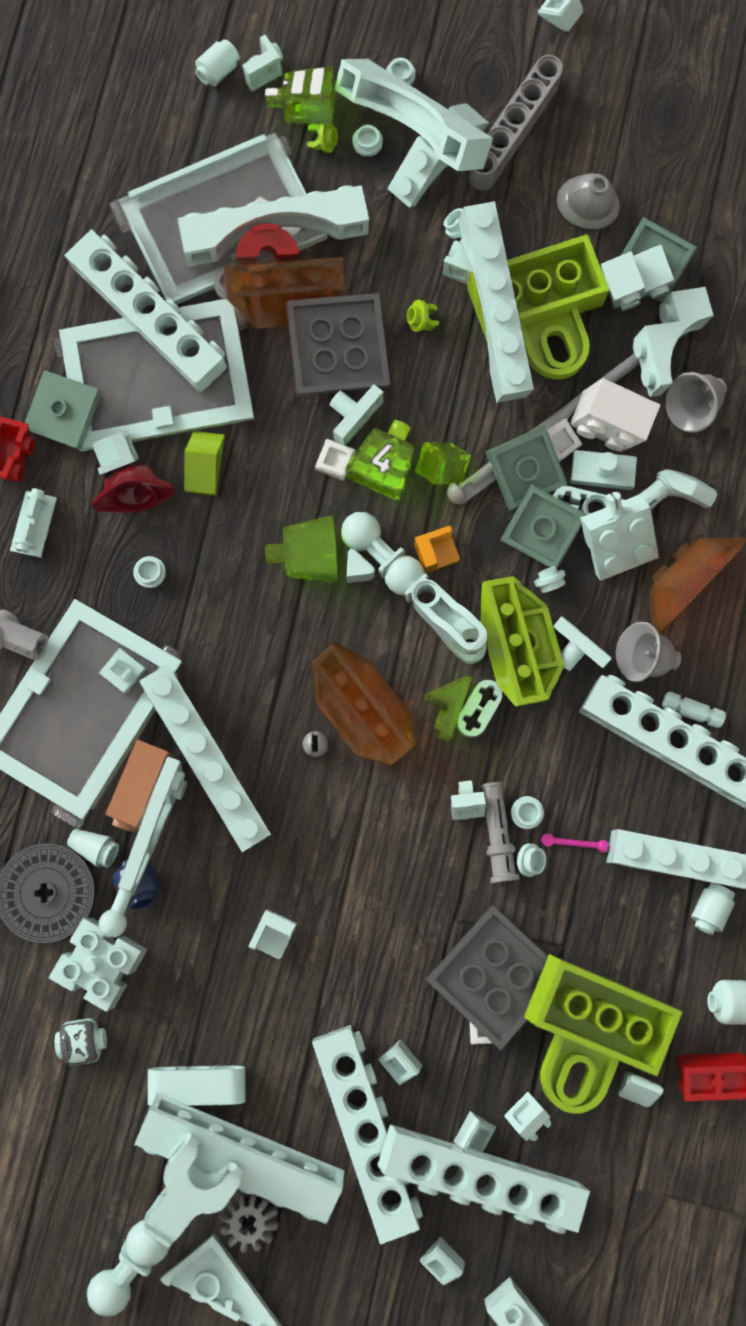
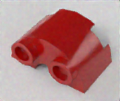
M262 223L251 227L250 230L243 234L236 249L235 262L256 261L259 253L264 250L270 251L275 259L297 258L299 250L296 240L286 230L282 229L281 226L278 224Z
M0 416V479L20 482L24 475L26 456L32 455L36 440L30 436L29 424Z

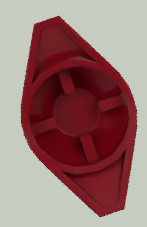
M138 462L129 463L119 467L110 477L104 479V489L92 501V506L95 512L136 513L151 509L175 495V490L171 483L155 476L148 465Z

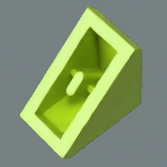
M193 431L185 449V492L216 496L225 435Z

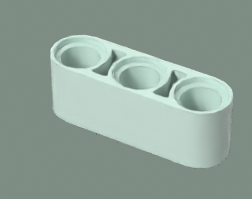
M245 1066L149 1068L148 1105L152 1104L156 1093L185 1105H233L245 1103Z

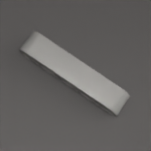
M545 55L537 60L488 132V135L493 138L484 165L488 172H480L477 169L469 170V182L475 189L487 190L494 185L557 92L563 66L560 59L556 56ZM527 98H533L536 101H530ZM511 121H517V122H519L520 124H519V125H515V124H512ZM494 145H503L505 148H496Z

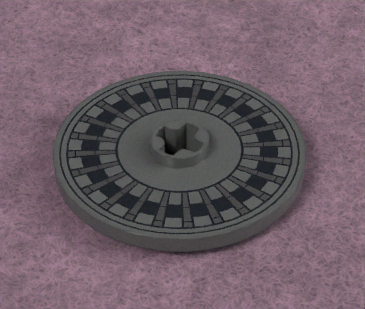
M36 844L19 851L7 862L0 874V916L5 925L20 938L35 943H52L74 934L82 919L90 916L95 901V882L89 866L75 851L58 844ZM44 884H47V888L53 889L54 892L53 896L48 897L46 903L44 897L38 896V890L44 889Z

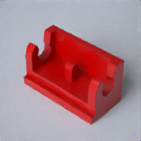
M743 1053L676 1055V1066L680 1071L681 1079H677V1084L683 1094L684 1101L746 1099V1057Z

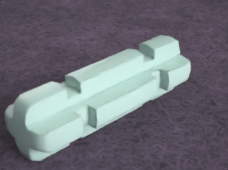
M667 692L663 698V709L665 707L678 711L682 716L701 723L706 721L707 725L714 728H720L724 724L726 713L717 708L711 710L710 706L687 697L682 699L680 698L681 695L673 692Z

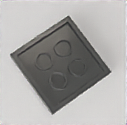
M379 293L286 301L297 397L338 393L339 391L369 390L373 384L379 389L390 387Z
M491 905L425 980L501 1050L527 1021L524 1015L548 956L498 909Z

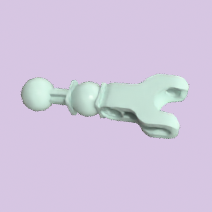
M355 512L347 516L341 528L342 540L346 546L356 551H367L381 565L379 567V574L382 578H385L388 588L398 595H404L408 603L413 601L415 610L436 631L442 641L460 660L466 664H475L481 661L486 653L487 631L475 616L465 607L454 601L437 583L429 580V576L424 572L421 563L411 556H406L405 550L402 547L394 552L380 538V524L374 516L367 512ZM424 592H430L435 595V599L427 604L420 602L418 597ZM472 639L474 642L470 643L465 640Z
M187 1133L169 1155L168 1164L164 1171V1184L166 1187L147 1211L144 1220L139 1221L130 1229L119 1255L120 1263L115 1269L102 1270L90 1281L87 1288V1298L92 1310L104 1317L115 1316L123 1311L131 1298L130 1282L136 1274L139 1273L147 1277L152 1266L165 1258L170 1246L177 1240L196 1215L202 1213L211 1214L222 1210L238 1189L243 1169L233 1162H228L218 1172L207 1173L201 1171L194 1163L198 1151L197 1146L201 1140L191 1133Z

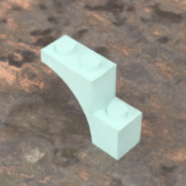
M467 103L450 106L449 108L451 112L481 131H484L489 123ZM419 136L387 189L409 208L414 207L430 184L448 164L437 158L430 143L423 136Z
M706 287L671 292L660 304L659 315L662 324L644 326L633 339L634 354L639 358L642 369L641 380L643 385L647 387L649 397L662 395L673 383L670 369L671 356L678 338L691 331L701 329L714 316Z

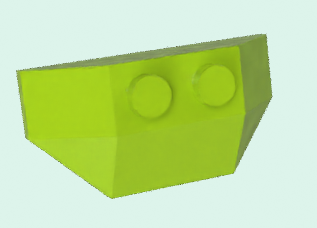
M514 576L484 581L481 593L480 623L487 631L486 646L497 685L515 707L547 701L564 668L547 605L530 590L522 586L520 581Z

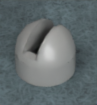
M319 731L309 732L303 739V749L310 757H321L328 750L327 737ZM312 736H318V752H312Z

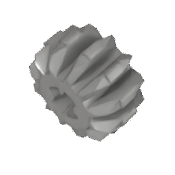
M239 1191L237 1194L238 1202L230 1199L226 1204L229 1211H224L220 1215V1220L228 1223L221 1228V1234H233L228 1242L230 1247H233L237 1241L242 1242L240 1250L242 1253H245L249 1243H251L253 1249L257 1252L261 1249V1240L269 1244L273 1238L269 1231H275L278 1228V1222L271 1219L277 1215V1208L270 1207L266 1209L265 1207L268 1205L269 1200L262 1198L259 1202L256 1200L257 1195L251 1194L250 1199L247 1200L245 1193ZM244 1215H246V1219H248L249 1215L256 1218L254 1222L255 1227L252 1226V1223L249 1227L243 1224Z

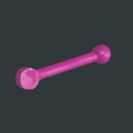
M545 834L541 838V843L546 847L557 844L594 848L602 853L607 852L610 848V844L606 840L590 842L554 838L551 834Z

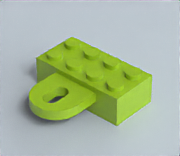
M588 234L507 260L527 359L531 367L546 378L565 379L573 376L583 367L590 346L589 338L579 313L603 306L609 292ZM472 271L469 272L467 290L487 341L482 305ZM556 335L563 340L569 355L568 361L561 363L553 358L547 343L548 337Z
M549 954L524 1015V1018L535 1026L554 1033L540 1073L541 1086L546 1097L556 1107L565 1112L574 1114L584 1113L595 1108L604 1099L619 1061L658 1076L682 1011ZM577 1062H583L585 1073L577 1092L570 1096L565 1095L563 1088L571 1067Z

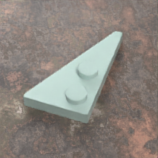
M215 1233L163 1274L160 1279L163 1284L167 1286L171 1284L191 1294L190 1298L198 1302L208 1303L212 1309L237 1322L240 1319L251 1326H282Z

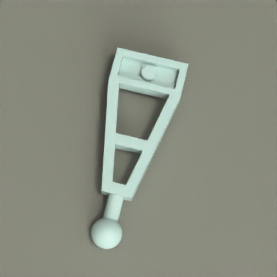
M167 756L118 885L119 891L112 909L106 911L100 917L99 928L107 937H117L125 931L127 921L124 913L130 898L136 892L176 799L181 800L187 787V781H184L185 773H183L181 762Z

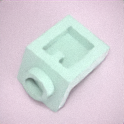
M266 35L260 37L262 54L253 56L247 63L243 64L245 82L251 92L282 75L281 61L283 60V55L275 42L271 44Z

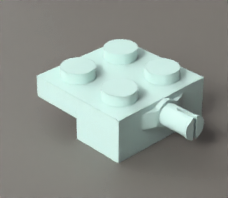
M613 492L612 496L608 494L606 497L609 507L580 518L585 543L591 550L595 574L600 581L659 558L651 508L641 495L621 502L620 493Z

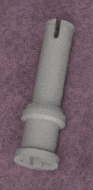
M502 782L481 785L486 802L485 812L490 841L486 854L490 856L493 873L490 883L520 880L519 874H516L513 857L516 848L513 846V843H510Z

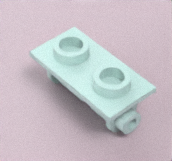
M32 488L31 492L26 491L10 551L39 558L42 557L57 497L44 495V491Z

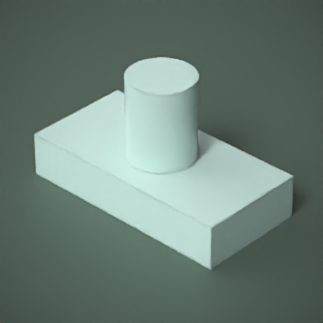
M373 384L358 403L342 391H339L333 397L330 406L345 417L333 430L335 442L345 446L382 405L383 391Z
M574 450L570 484L633 490L637 457L616 455L611 452L599 453Z
M563 616L554 624L553 627L570 640L561 652L564 668L568 671L572 670L584 654L588 655L602 668L611 660V656Z

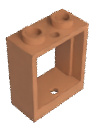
M136 740L105 814L114 818L112 825L130 832H137L141 826L167 756L177 760L176 756L168 751Z

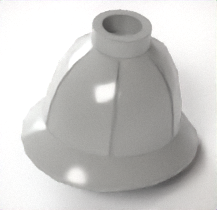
M588 173L571 178L562 185L557 195V206L560 213L567 221L580 228L590 230L602 229L614 222L619 213L618 195L611 182L601 174Z
M686 372L679 375L672 381L673 383L669 386L666 393L665 404L668 417L678 429L684 432H700L709 427L715 420L718 411L723 405L727 386L722 379L710 374Z
M637 622L630 625L620 636L616 647V662L621 674L626 679L640 682L648 677L662 676L671 669L676 670L681 663V653L676 651L671 641L658 633L653 625L648 622Z

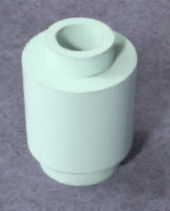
M223 39L221 42H215L195 61L196 75L205 85L217 86L236 68V62L240 59L239 53L226 39Z
M710 883L708 889L704 888L691 916L696 921L695 927L710 935H713L715 931L722 932L735 905L733 901L735 893L716 883Z

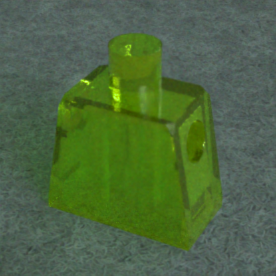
M333 516L286 526L283 528L284 543L265 545L266 563L285 562V571L288 578L338 582Z

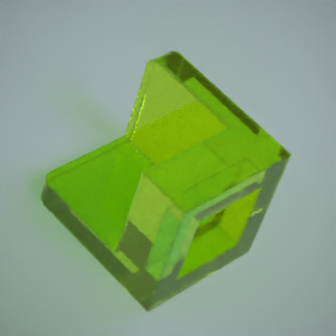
M424 442L415 472L433 484H451L452 482L460 484L464 480L471 455L452 443Z

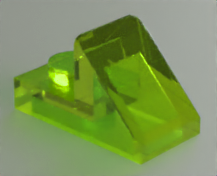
M466 675L425 694V700L447 707V711L440 710L434 728L440 730L437 738L450 742L472 677Z

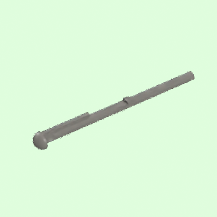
M632 354L602 378L616 383L640 365L639 358ZM582 393L534 429L545 426L548 430L561 419L566 418L568 420L574 414ZM490 462L458 486L452 482L447 489L449 500L454 504H464L496 480Z

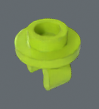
M322 121L320 126L318 124L308 126L310 132L318 133V138L314 142H307V146L315 151L322 150L324 153H331L334 146L338 143V131L336 127H333L331 121Z
M423 300L414 301L407 311V322L410 328L416 332L423 330L431 331L439 325V321H433L428 316L438 310L437 306L427 304Z

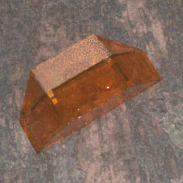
M343 257L297 258L246 262L223 266L226 300L256 329L287 326L286 301L337 297L345 290Z
M743 537L697 538L691 546L685 542L672 555L676 559L672 566L668 568L664 564L651 577L655 583L648 590L650 624L657 629L658 633H662L744 547L746 539Z
M333 642L311 662L312 671H314L316 704L355 755L381 761L391 766L416 746L408 709L369 660L337 642Z

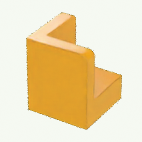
M451 525L415 537L414 546L426 574L459 562L460 557L452 538L453 530Z

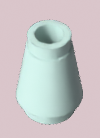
M77 828L72 831L67 842L68 847L73 848L74 851L98 868L101 866L110 867L119 851V844L114 842L113 837Z

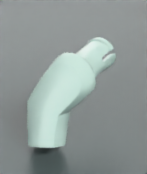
M666 469L658 472L656 481L639 495H641L651 509L667 496L681 497L704 508H709L717 497V491L693 476Z

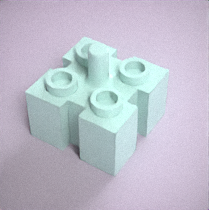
M93 917L83 918L69 941L76 945V948L73 952L61 955L49 979L70 991L80 989L81 987L87 990L84 999L107 1012L115 1008L128 985L121 981L123 975H130L136 971L148 949L126 936L117 938V940L107 937L101 932L98 920Z

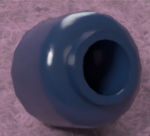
M128 859L119 864V869L112 876L116 894H118V885ZM148 862L136 892L130 898L127 907H130L132 910L142 909L154 903L156 900L155 896L160 891V885L151 863Z

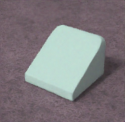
M546 0L539 9L538 14L561 30L568 32L583 13V7L580 0Z
M628 1071L624 1074L618 1095L642 1106L650 1107L662 1095L664 1089L656 1082Z

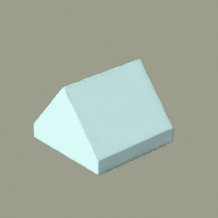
M350 549L347 560V583L372 580L375 577V568L356 550Z
M401 1039L379 1058L380 1063L398 1085L416 1076L422 1067V1064Z
M470 1111L454 1142L456 1145L483 1152L496 1126Z
M441 1237L420 1258L421 1263L442 1285H446L460 1277L464 1270L465 1261Z

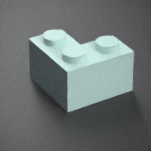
M661 244L634 256L632 251L601 264V270L609 288L608 295L614 309L621 307L622 311L639 305V300L645 296L651 295L652 299L662 296L670 291L669 286H672L674 283V278Z

